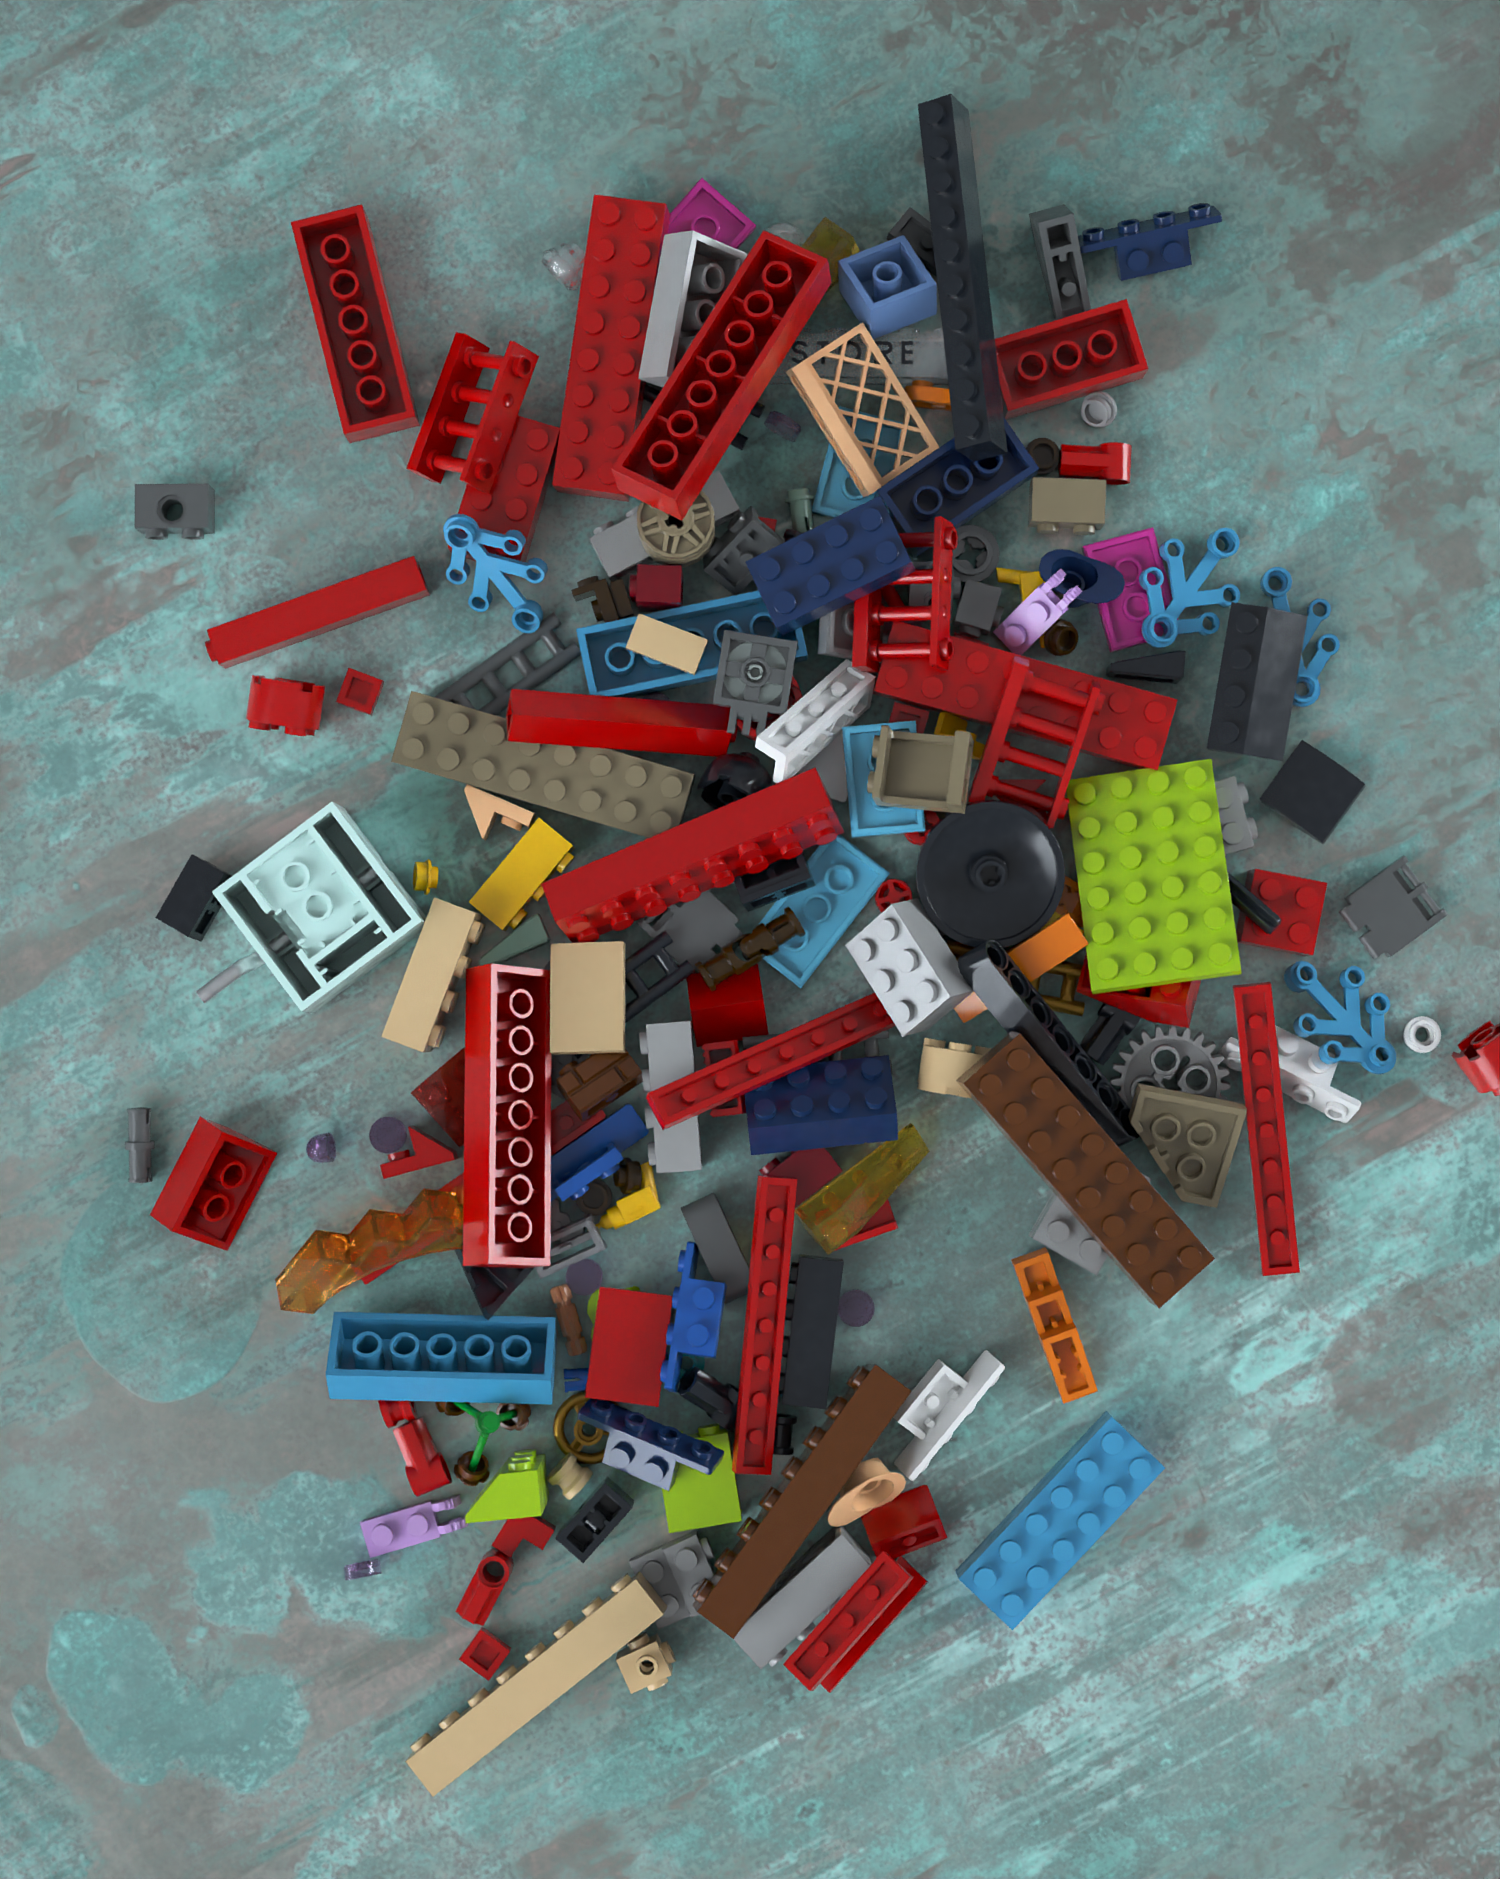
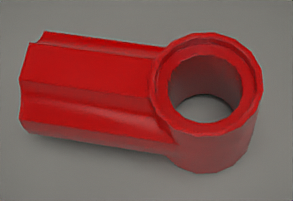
M1118 442L1102 443L1099 446L1061 444V458L1058 465L1060 478L1106 480L1107 485H1125L1130 483L1132 445Z
M423 1416L393 1429L407 1465L405 1466L407 1479L416 1497L452 1483L447 1463L441 1452H437Z
M496 1548L487 1551L481 1559L455 1612L472 1624L484 1626L513 1571V1558H510ZM490 1561L499 1562L504 1568V1574L501 1576L490 1574L486 1563Z

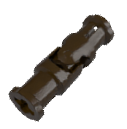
M788 906L784 909V914L766 925L760 923L755 926L752 933L744 934L721 947L722 952L704 963L700 961L695 963V966L708 988L713 992L716 990V985L733 974L739 976L759 963L765 956L778 952L780 945L797 935L802 937L806 933L798 918ZM738 946L747 961H743L736 956L735 950Z

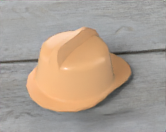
M871 1458L860 1462L840 1490V1498L828 1512L827 1521L829 1525L834 1527L847 1525L869 1511L892 1501L905 1488L906 1480L904 1476L897 1472H890L879 1458Z

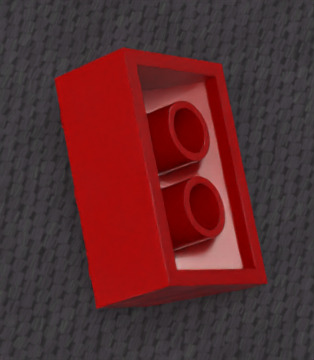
M200 1116L150 1216L172 1232L228 1251L277 1152L224 1125Z

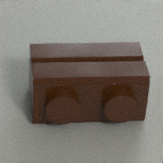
M626 1049L625 1053L590 1054L591 1056L581 1063L572 1061L560 1070V1077L556 1079L557 1087L582 1122L643 1082L641 1069Z

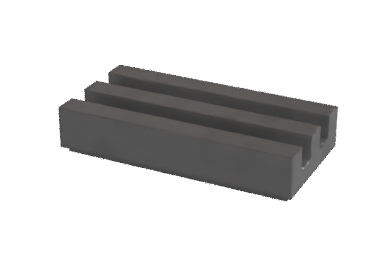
M592 1214L551 1232V1242L584 1227L588 1229L587 1232L550 1248V1257L590 1239H593L595 1244L550 1264V1266L535 1267L540 1279L607 1248L605 1240H602L599 1228L595 1226Z

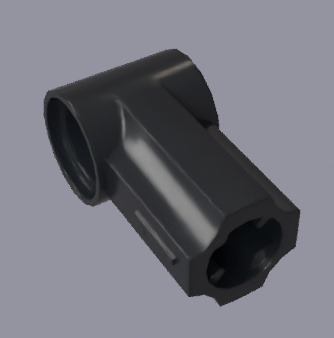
M1103 1003L1097 1013L1098 1018L1079 1044L1091 1059L1104 1066L1116 1050L1123 1037L1129 1035L1141 1019V1017Z
M696 1366L691 1370H687L680 1379L677 1392L683 1398L706 1411V1414L720 1426L733 1432L736 1428L739 1389L730 1383L723 1384Z

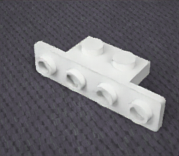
M1275 1025L1282 1092L1301 1104H1307L1325 1113L1330 1119L1347 1123L1359 1111L1361 1102L1330 1086L1338 1062L1325 1064L1319 1057L1320 1047ZM1230 1037L1218 1051V1054H1223L1225 1059L1222 1062L1229 1068L1241 1071L1239 1043L1237 1039ZM1328 1052L1330 1057L1335 1058L1336 1055Z
M987 1350L980 1355L963 1378L938 1359L893 1418L915 1435L894 1462L898 1469L911 1481H914L928 1467L930 1460L943 1444L951 1439L956 1428L967 1415L972 1413L977 1402L997 1382L1000 1374L1005 1369V1366Z

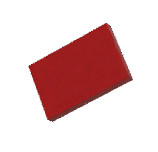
M599 1286L585 1398L659 1407L662 1385L660 1372L666 1354V1334L670 1323L672 1295Z

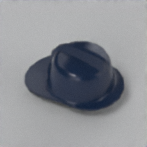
M1067 549L1050 551L1041 558L1039 572L1045 583L1059 569H1062L1067 574L1064 580L1052 589L1060 600L1063 599V595L1069 589L1074 588L1076 585L1082 590L1081 594L1067 606L1068 608H1076L1088 603H1107L1117 599L1124 590L1125 581L1123 575L1115 567L1107 563L1085 557Z

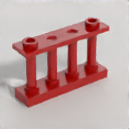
M456 332L406 469L441 484L446 470L461 473L460 481L483 493L489 494L539 356L515 341H509L504 356L490 354V348L465 333ZM483 367L499 370L492 390L476 388ZM470 402L486 404L479 425L463 422ZM458 436L474 439L467 459L451 456Z
M939 516L935 517L934 532L898 533L905 548L934 547L933 568L915 569V572L888 584L932 583V604L884 607L881 603L882 589L885 586L855 600L852 667L862 672L874 673L879 672V662L883 658L930 657L929 665L941 671H948L949 660L953 658L954 653L953 641L949 637L953 550L957 547L958 536L954 524ZM931 620L930 642L882 643L880 640V625H883L884 622Z
M1014 656L969 792L968 802L983 801L986 796L991 798L993 795L1001 796L1048 811L1046 826L1054 828L1056 819L1063 820L1066 814L1069 798L1064 796L1092 714L1099 715L1105 694L1100 693V682L1092 680L1089 692L1086 693L1033 676L1034 672L1028 671L1029 660ZM1029 690L1083 707L1077 727L1074 728L1021 711L1022 707L1016 706L1020 692L1027 694ZM1018 725L1071 742L1065 763L1010 746V742L1005 741L1008 728H1016ZM1007 760L1058 776L1059 780L1053 797L999 781V776L993 775L997 761L1004 763Z
M883 1551L783 1665L809 1691H814L821 1684L831 1693L924 1588L928 1581L902 1556L895 1561L887 1552Z

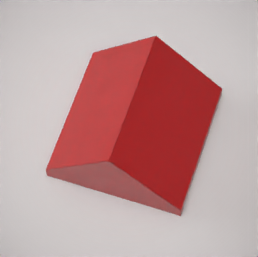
M755 964L739 976L733 974L717 984L716 990L713 992L708 988L700 973L691 974L686 978L697 1047H701L705 1043L730 1040L740 1041L743 1040L742 1037L769 1035L758 964Z

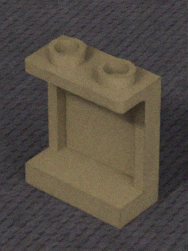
M882 725L880 736L875 735L873 739L872 756L877 758L875 772H869L868 793L872 794V798L877 806L965 814L974 747L971 733L955 731V736L892 731L890 726Z

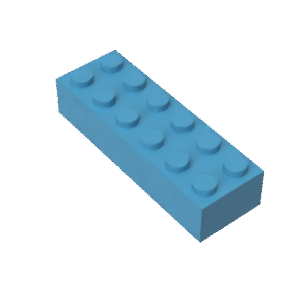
M759 590L644 614L708 640L695 676L625 648L637 616L576 629L590 695L632 698L716 680L724 630L798 641L795 663L807 661L808 656L802 627L782 636L777 630Z
M334 1312L326 1368L330 1399L553 1404L557 1350L556 1317L492 1316L487 1320L483 1315Z
M1105 1411L955 1570L958 1579L1013 1630L1158 1477L1165 1467Z

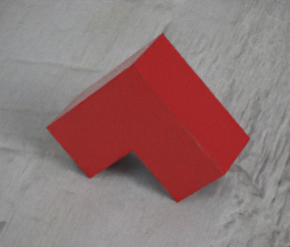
M540 1516L507 1519L491 1546L510 1558L523 1538L543 1550L555 1531L556 1526Z

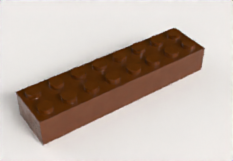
M1011 1031L956 1080L1151 1304L1160 1309L1215 1259L1020 1033Z
M866 1364L865 1367L858 1365L846 1381L850 1388L843 1397L836 1396L824 1412L828 1416L821 1427L814 1426L802 1442L806 1446L799 1458L792 1456L780 1473L784 1476L782 1482L777 1489L771 1486L758 1504L763 1508L756 1518L753 1519L749 1516L739 1528L736 1535L740 1537V1540L732 1550L726 1547L714 1564L718 1569L710 1581L704 1578L693 1592L692 1596L696 1600L693 1603L695 1610L734 1639L911 1393V1390L876 1364Z

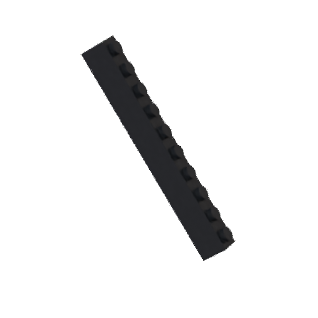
M948 94L918 104L955 448L958 452L975 462L1007 453L969 110L952 94Z

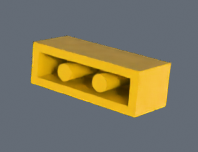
M538 818L471 898L469 903L501 930L506 932L509 927L515 930L528 915V912L524 909L534 898L538 902L545 895L541 883L548 881L556 870L563 873L575 858L571 852L575 847L542 819Z

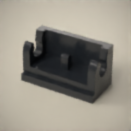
M804 852L792 859L782 858L775 861L759 873H747L734 877L740 900L748 912L816 886Z
M191 854L155 918L189 938L202 941L222 906L212 891L232 877V875L208 861Z

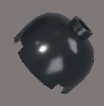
M740 752V754L730 753L718 756L708 765L702 774L697 789L702 788V799L714 809H718L772 786V780L764 765L760 763L759 758L749 752Z

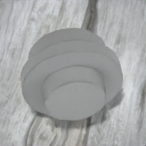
M1094 391L1083 400L1081 414L1088 425L1092 427H1106L1115 420L1117 406L1109 394L1102 391Z

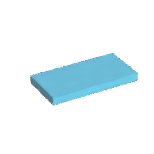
M840 834L832 842L819 845L807 861L816 886L777 900L760 921V923L766 925L784 914V909L789 906L801 923L806 933L804 936L800 937L797 935L780 945L778 952L763 958L764 961L800 989L890 874Z

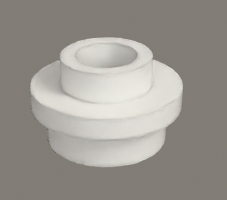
M1419 1016L1411 1019L1406 1024L1403 1037L1406 1045L1411 1050L1418 1053H1427L1438 1046L1441 1039V1030L1433 1019ZM1421 1027L1427 1032V1038L1422 1042L1416 1038V1031Z

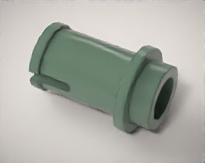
M809 488L787 491L788 498L785 499V503H789L793 530L803 534L813 529L814 521L811 500L814 499V495H810Z

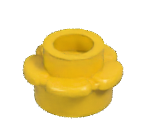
M427 859L425 862H415L413 869V890L424 891V895H428L430 888H437L438 867L432 866L430 859Z

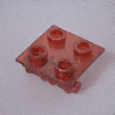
M462 1048L411 1092L459 1147L464 1145L465 1048Z

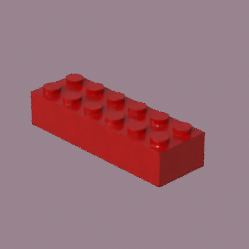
M363 205L291 222L345 437L349 443L420 426L369 219Z

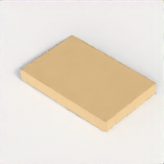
M623 941L551 944L550 1053L552 1055L625 1053V943Z

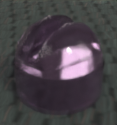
M331 1133L317 1134L308 1141L306 1152L311 1160L318 1163L333 1162L335 1160L336 1146Z

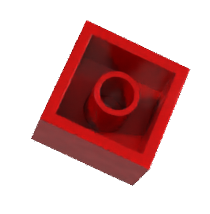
M1260 869L1247 871L1245 887L1280 917L1281 923L1274 932L1267 934L1240 911L1236 927L1237 943L1301 956L1314 955L1327 883Z

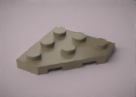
M1138 1084L1128 1115L1130 1123L1137 1134L1140 1135L1148 1147L1149 1152L1172 1184L1181 1201L1217 1208L1247 1113L1245 1104Z

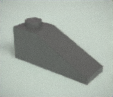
M1064 204L1029 213L1035 249L1054 319L1058 320L1091 310L1074 213Z

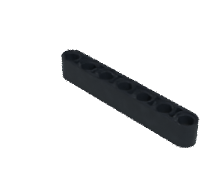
M988 940L961 955L958 959V968L961 975L1008 1034L1013 1031L1020 1033L1118 1147L1137 1139L1140 1135L1137 1134L1128 1117L1130 1108L1004 948L995 940Z

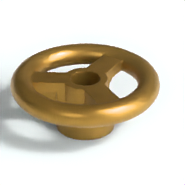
M585 1391L567 1398L557 1410L553 1423L554 1438L560 1450L565 1455L570 1452L577 1457L578 1463L598 1464L603 1461L605 1449L596 1453H583L580 1450L584 1445L591 1446L598 1443L602 1435L609 1436V1432L596 1427L594 1434H586L583 1431L585 1422L577 1420L574 1426L575 1439L571 1444L568 1442L564 1432V1423L568 1413L575 1408L578 1415L579 1410L590 1399L585 1398ZM611 1401L613 1404L619 1406L615 1401Z

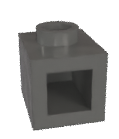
M966 579L952 626L960 628V634L979 639L981 634L987 636L991 627L998 628L1004 607L997 606L1002 588Z

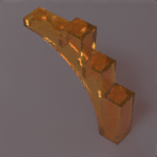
M424 1188L402 1214L369 1209L349 1234L315 1230L275 1279L281 1310L314 1314L335 1294L374 1271L400 1261L430 1253L463 1249V1204L458 1203L456 1193Z

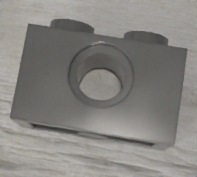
M135 484V528L140 533L145 534V538L152 540L168 539V534H182L183 539L200 540L204 539V534H215V490L209 484ZM176 504L182 505L183 513L181 517L175 521H169L167 519L169 508Z

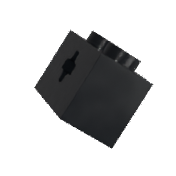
M607 1476L561 1527L555 1539L578 1560L584 1563L633 1508L634 1500Z

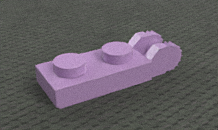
M1059 569L1046 583L1043 582L993 631L1012 653L1018 655L1025 653L1069 609L1067 606L1081 594L1082 590L1077 585L1069 589L1061 600L1052 591L1067 575L1062 569Z
M460 1495L434 1502L431 1499L362 1520L360 1525L370 1558L441 1537L442 1534L467 1527L468 1523H466L465 1517H457L439 1524L436 1512L450 1510L462 1503Z

